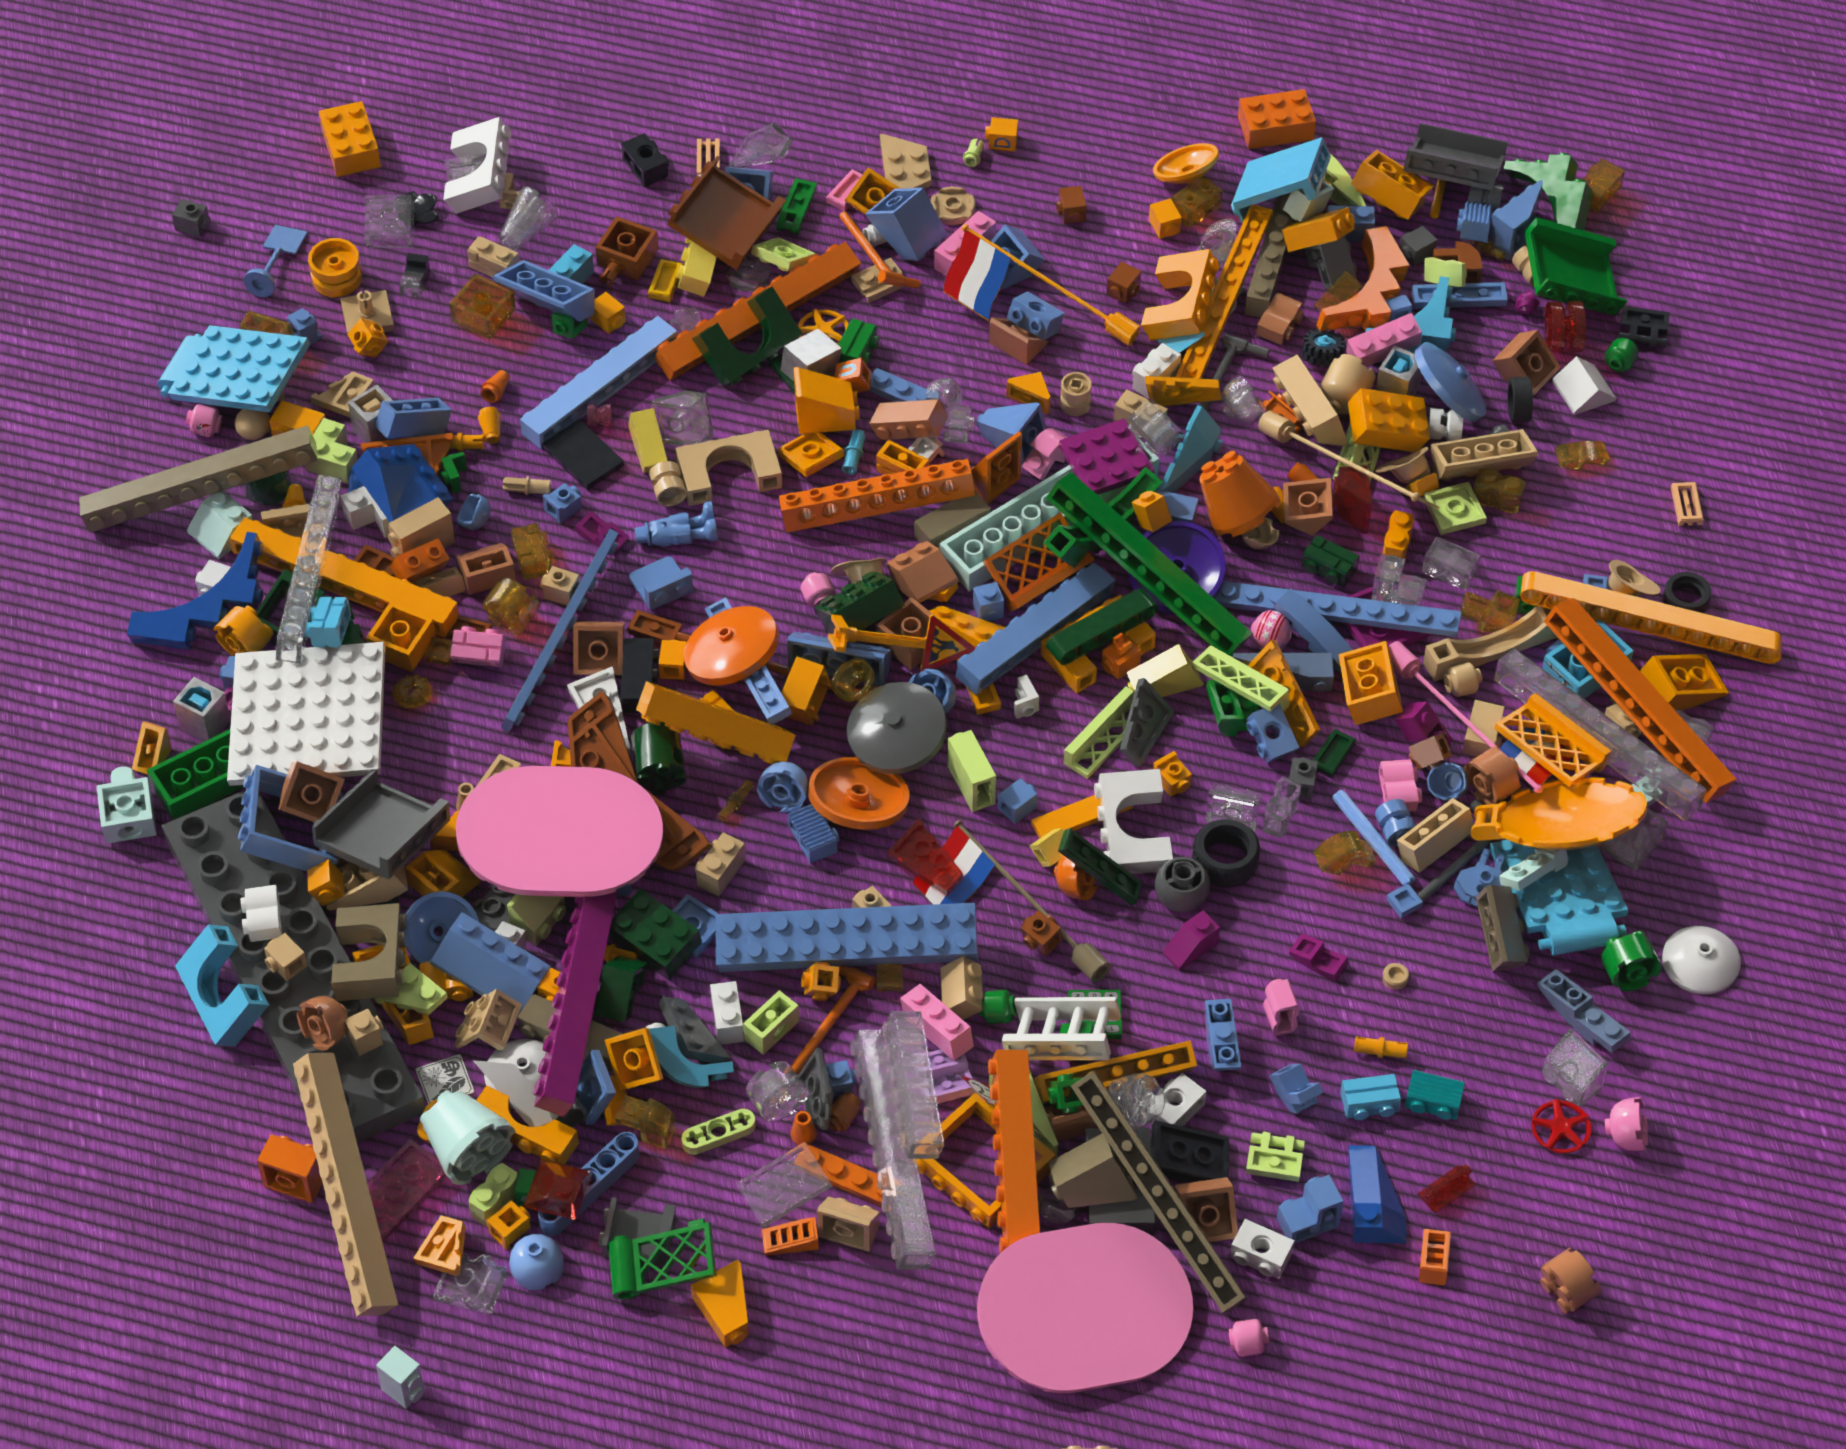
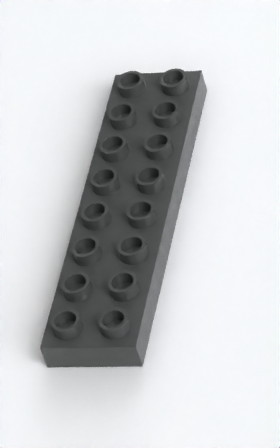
M246 790L162 825L165 841L208 925L228 926L238 944V947L227 959L238 983L259 985L269 1004L258 1018V1021L302 1106L303 1102L301 1101L297 1078L294 1074L293 1063L307 1053H334L357 1144L422 1115L425 1109L423 1096L371 999L338 1002L346 1008L348 1018L366 1009H369L373 1017L378 1016L384 1028L381 1031L383 1045L359 1056L350 1042L347 1033L337 1045L324 1051L313 1047L312 1045L316 1042L311 1037L306 1039L303 1035L297 1019V1011L301 1010L299 1005L308 999L318 996H328L335 999L331 984L333 964L351 962L342 945L339 944V939L319 902L308 892V882L302 870L240 851L241 840H238V835L243 825L240 822V816L245 807L241 802ZM258 791L255 832L285 841ZM270 885L277 886L280 900L282 934L286 933L305 952L307 967L288 981L277 971L272 972L265 963L267 958L264 948L272 939L251 942L249 934L244 935L242 919L247 918L246 913H242L241 898L245 897V889Z

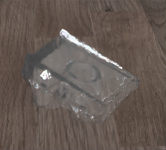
M463 1253L459 1276L443 1272L434 1292L433 1300L485 1314L494 1313V1305L504 1281L507 1280L506 1267L497 1265L489 1255H481L476 1259H472L467 1253Z

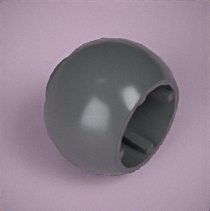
M1188 857L1173 858L1162 865L1157 872L1155 892L1160 902L1166 908L1179 913L1191 912L1199 908L1208 898L1210 877L1204 866L1198 861Z

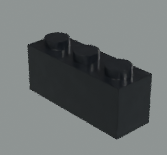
M624 638L620 698L622 713H640L636 708L646 681L658 683V668H654V663H659V648H655L654 638Z

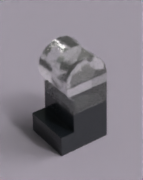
M408 253L406 268L400 282V295L420 298L430 274L429 257L427 255Z

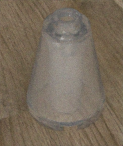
M523 187L519 191L500 232V245L514 251L520 249L556 220L558 216L556 207L547 198L544 201L539 198L538 195L540 193L530 187Z

